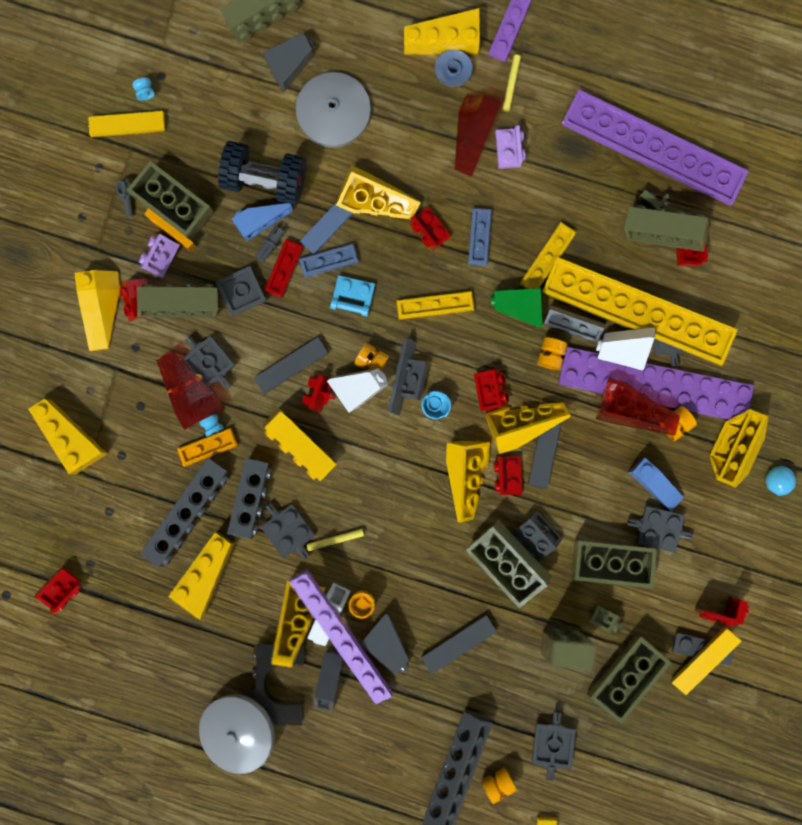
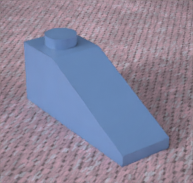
M290 203L247 208L236 212L232 221L247 242L293 212V208Z
M640 458L627 472L670 512L684 498L669 480L646 458Z

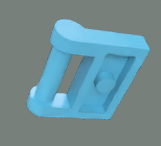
M338 275L330 309L336 310L339 308L368 317L375 284ZM341 296L349 299L362 301L365 303L364 306L350 304L339 301V297Z

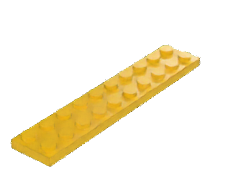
M557 257L542 291L543 294L632 330L654 328V339L720 366L724 364L738 329Z

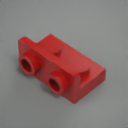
M429 207L418 215L410 217V227L416 234L419 232L423 237L421 240L427 248L430 247L434 251L451 238L450 233Z
M493 369L474 374L481 412L508 407L509 395L505 391L504 384L506 380L501 370Z
M520 456L497 457V461H494V473L497 472L498 480L494 482L495 492H498V495H522Z

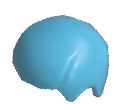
M431 391L424 395L421 401L422 411L431 419H441L449 414L451 400L442 391Z
M785 466L773 467L767 472L765 478L767 488L777 496L788 495L795 488L797 481L794 472Z

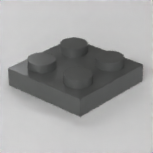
M250 266L216 281L232 317L266 302Z

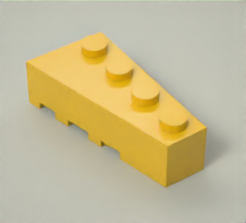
M479 8L404 26V54H442L448 50H459L465 54H478L480 45Z
M44 398L28 409L68 474H77L108 454L52 400Z
M280 408L263 423L266 429L264 433L271 440L275 438L280 442L279 448L286 454L290 452L294 456L292 460L299 467L304 465L308 469L306 473L313 480L317 478L321 481L337 465Z
M215 532L168 597L199 620L204 618L234 542L220 532Z
M289 581L286 583L272 658L273 665L292 667L314 618ZM320 587L323 593H325V587Z

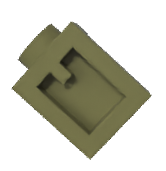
M644 190L636 201L646 207V209H664L668 204L666 200L669 195L666 194L659 201L654 193Z
M599 605L589 623L611 635H614L615 632L618 633L623 625L620 616Z

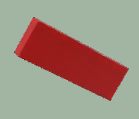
M285 239L265 287V292L283 298L304 248L303 245Z

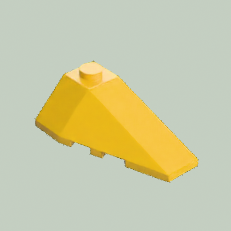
M564 402L540 404L538 408H528V406H521V409L510 410V407L501 408L485 413L495 446L499 454L521 447L570 418V413Z
M447 442L446 464L457 520L460 523L474 520L479 501V495L477 494L479 485H483L484 467H488L490 442Z

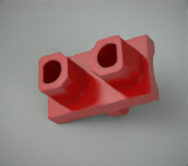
M322 375L309 377L308 387L314 388L312 395L305 394L302 403L309 406L308 408L321 412L323 405H328L329 399L335 400L336 396L331 394L332 388L327 382L329 379Z

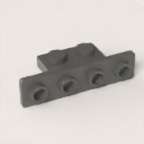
M405 338L404 343L401 345V356L396 367V378L393 381V391L388 402V412L398 416L400 415L404 398L421 400L429 365L425 361L412 360L416 342L409 338Z

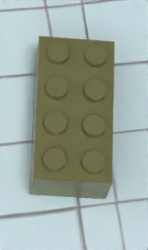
M233 0L220 8L226 26L237 43H240L241 41H247L256 32L265 30L272 22H278L287 13L296 11L300 6V0Z
M149 161L126 190L134 199L147 209L152 210L191 241L214 213L208 204L151 161Z
M636 205L635 207H629L624 230L628 241L704 252L709 224L708 217H705L703 214L686 215L682 211H674L672 213L666 212L661 208L650 210L644 206Z
M141 284V287H137L138 317H216L218 312L217 288H213V285L205 284L201 285V287H193L191 284H183L181 287H173L172 284H162L161 287H153V284Z
M499 520L495 521L471 542L466 549V552L518 608H521L543 590L551 579V575Z
M575 540L571 579L654 589L657 549Z
M548 628V631H543L541 655L552 667L594 670L595 644L589 638H586L585 635H582L579 630L568 629L566 633L557 628Z
M635 634L587 692V695L622 724L672 662L641 636Z

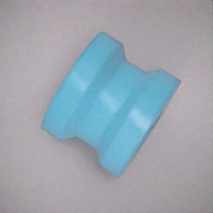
M140 78L132 83L133 88L137 91L136 98L138 100H148L155 96L149 78Z
M217 414L200 422L201 427L205 429L206 437L224 428L222 424H219Z

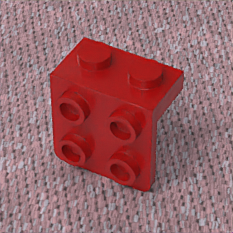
M729 596L725 615L695 607V611L699 613V617L716 622L718 618V622L736 627V624L743 625L745 617L749 614L748 601Z

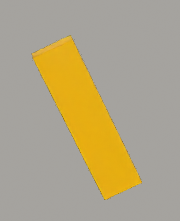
M163 111L88 117L89 135L91 137L166 131L165 114Z
M561 222L519 286L522 288H540L552 270L557 257L560 258L577 232Z
M472 291L397 300L399 320L474 311Z
M725 626L671 679L672 684L687 695L742 642L741 639Z

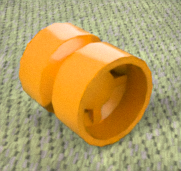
M544 338L541 346L543 352L539 354L537 365L560 371L563 364L561 357L565 355L568 344L554 338Z
M365 343L354 364L362 369L368 368V370L379 368L382 372L390 356L382 351L376 352L375 347Z
M680 406L672 412V416L668 415L659 422L664 433L674 442L684 435V431L689 432L697 426L695 418L684 406Z
M364 590L354 593L349 602V609L352 615L361 619L370 616L375 606L373 595Z
M505 767L496 771L494 777L489 775L481 780L492 804L502 800L504 794L509 796L517 791Z

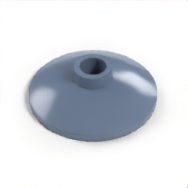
M448 50L442 53L436 61V76L444 85L450 87L461 86L469 80L472 74V62L464 52ZM455 69L457 72L451 73L450 70Z

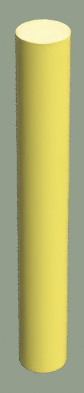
M514 55L503 104V110L510 111L521 59L520 55Z
M363 529L308 543L307 549L312 551L364 536Z

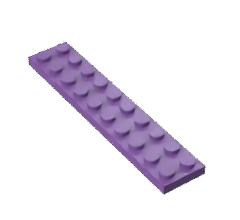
M578 90L562 122L563 126L729 206L734 203L749 172L581 90Z
M567 347L563 357L558 385L673 409L684 406L689 412L726 420L750 409L754 385L647 363L643 370L598 359V353Z

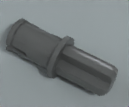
M274 226L267 239L263 240L264 243L255 257L259 261L264 262L272 250L277 248L276 245L285 232L281 228L278 229L277 226Z

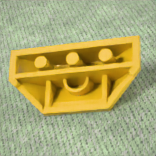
M749 409L724 423L709 456L718 481L736 488L749 474L765 440L768 423L767 415Z

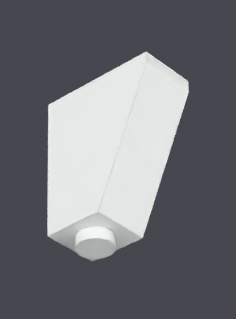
M646 328L605 333L603 340L599 339L596 351H599L598 359L643 370L654 341L655 329Z
M379 368L338 375L327 381L348 412L358 409L389 385L385 374Z
M333 583L326 597L340 616L351 591ZM315 620L308 639L316 644L326 646L329 638Z

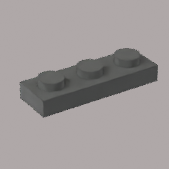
M552 305L544 321V324L596 343H598L605 328L603 323Z
M675 632L671 651L695 657L711 640ZM734 649L720 662L721 664L731 666Z

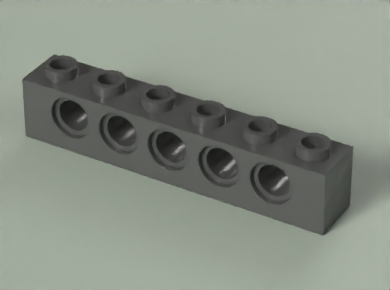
M207 458L140 555L158 568L164 565L167 566L173 559L172 553L174 550H178L185 541L183 538L186 533L190 534L195 528L196 524L194 522L198 517L201 518L206 512L207 508L205 506L218 495L217 489L220 485L224 486L228 481L229 476L227 475L230 471L213 459ZM209 476L214 480L211 487H207L205 484V480ZM197 492L202 494V501L200 503H196L194 500V495ZM186 508L191 511L189 519L183 516V511ZM174 524H177L180 528V532L177 535L172 532ZM163 540L168 543L166 551L162 550L160 546Z
M464 711L456 734L453 737L449 753L446 756L443 769L439 775L437 785L432 793L422 825H455L492 727V722L476 713Z

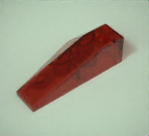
M465 95L458 112L455 171L472 177L500 111L501 101L487 95Z
M173 351L156 360L174 413L184 430L195 427L204 419L224 410L216 393L211 388H208L202 382V379L196 376L189 369V366Z
M608 378L595 419L616 425L675 436L680 416L665 406L654 402L646 394L640 393L629 383Z

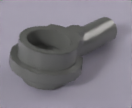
M122 179L117 182L116 191L118 196L121 197L122 202H124L126 217H132L134 215L130 199L131 195L126 191L132 183L129 179Z

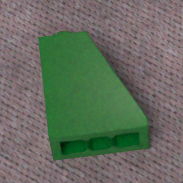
M541 288L494 290V294L491 295V306H495L496 311L534 326L542 327Z

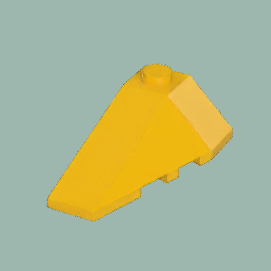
M351 165L336 206L357 214L369 213L371 215L379 214L410 219V217L415 215L421 202L372 174Z
M100 270L75 273L76 290L89 351L109 349L114 317L117 313L118 297H120L119 272Z

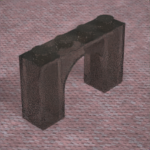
M259 641L253 649V658H256V666H253L252 676L256 678V685L252 687V698H255V701L267 712L273 725H302L304 701H281L269 693L266 686V677L270 669L278 666L272 664L275 642ZM306 642L302 643L293 665H304Z

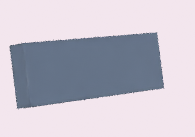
M335 203L300 242L311 253L316 254L352 216V212L336 206Z
M472 209L468 265L487 266L492 209Z
M354 244L299 259L304 278L359 263Z

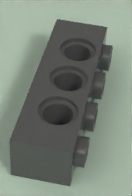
M248 458L245 459L227 534L246 539H252L253 535H257L259 525L256 522L263 512L261 502L262 498H266L268 487L265 485L267 479H270L273 468H270L271 464ZM254 475L260 477V483L256 486L251 483V478ZM250 493L254 494L256 497V500L252 505L249 504L246 500L248 494ZM245 512L251 515L249 523H244L242 520V515Z

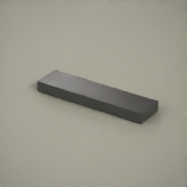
M317 337L254 377V380L265 395L326 356L328 352Z
M561 423L538 436L528 485L548 488Z
M484 615L421 656V659L430 673L433 674L497 631L488 617Z

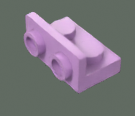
M515 125V129L496 130L498 169L521 167L522 161H525V149L521 148V142H524L523 131H520V125Z
M156 234L150 238L147 244L149 249L146 253H142L138 262L141 263L139 268L145 269L159 278H163L180 245L161 234Z

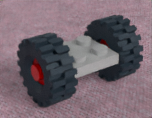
M233 141L226 142L221 153L220 167L218 168L219 188L240 192L244 183L248 185L259 184L267 189L276 188L278 201L298 204L305 181L306 157L286 153L280 168L250 162L248 158L250 152L247 144Z

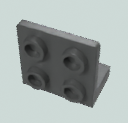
M537 510L531 514L525 523L511 533L537 562L555 550L562 541L559 534Z

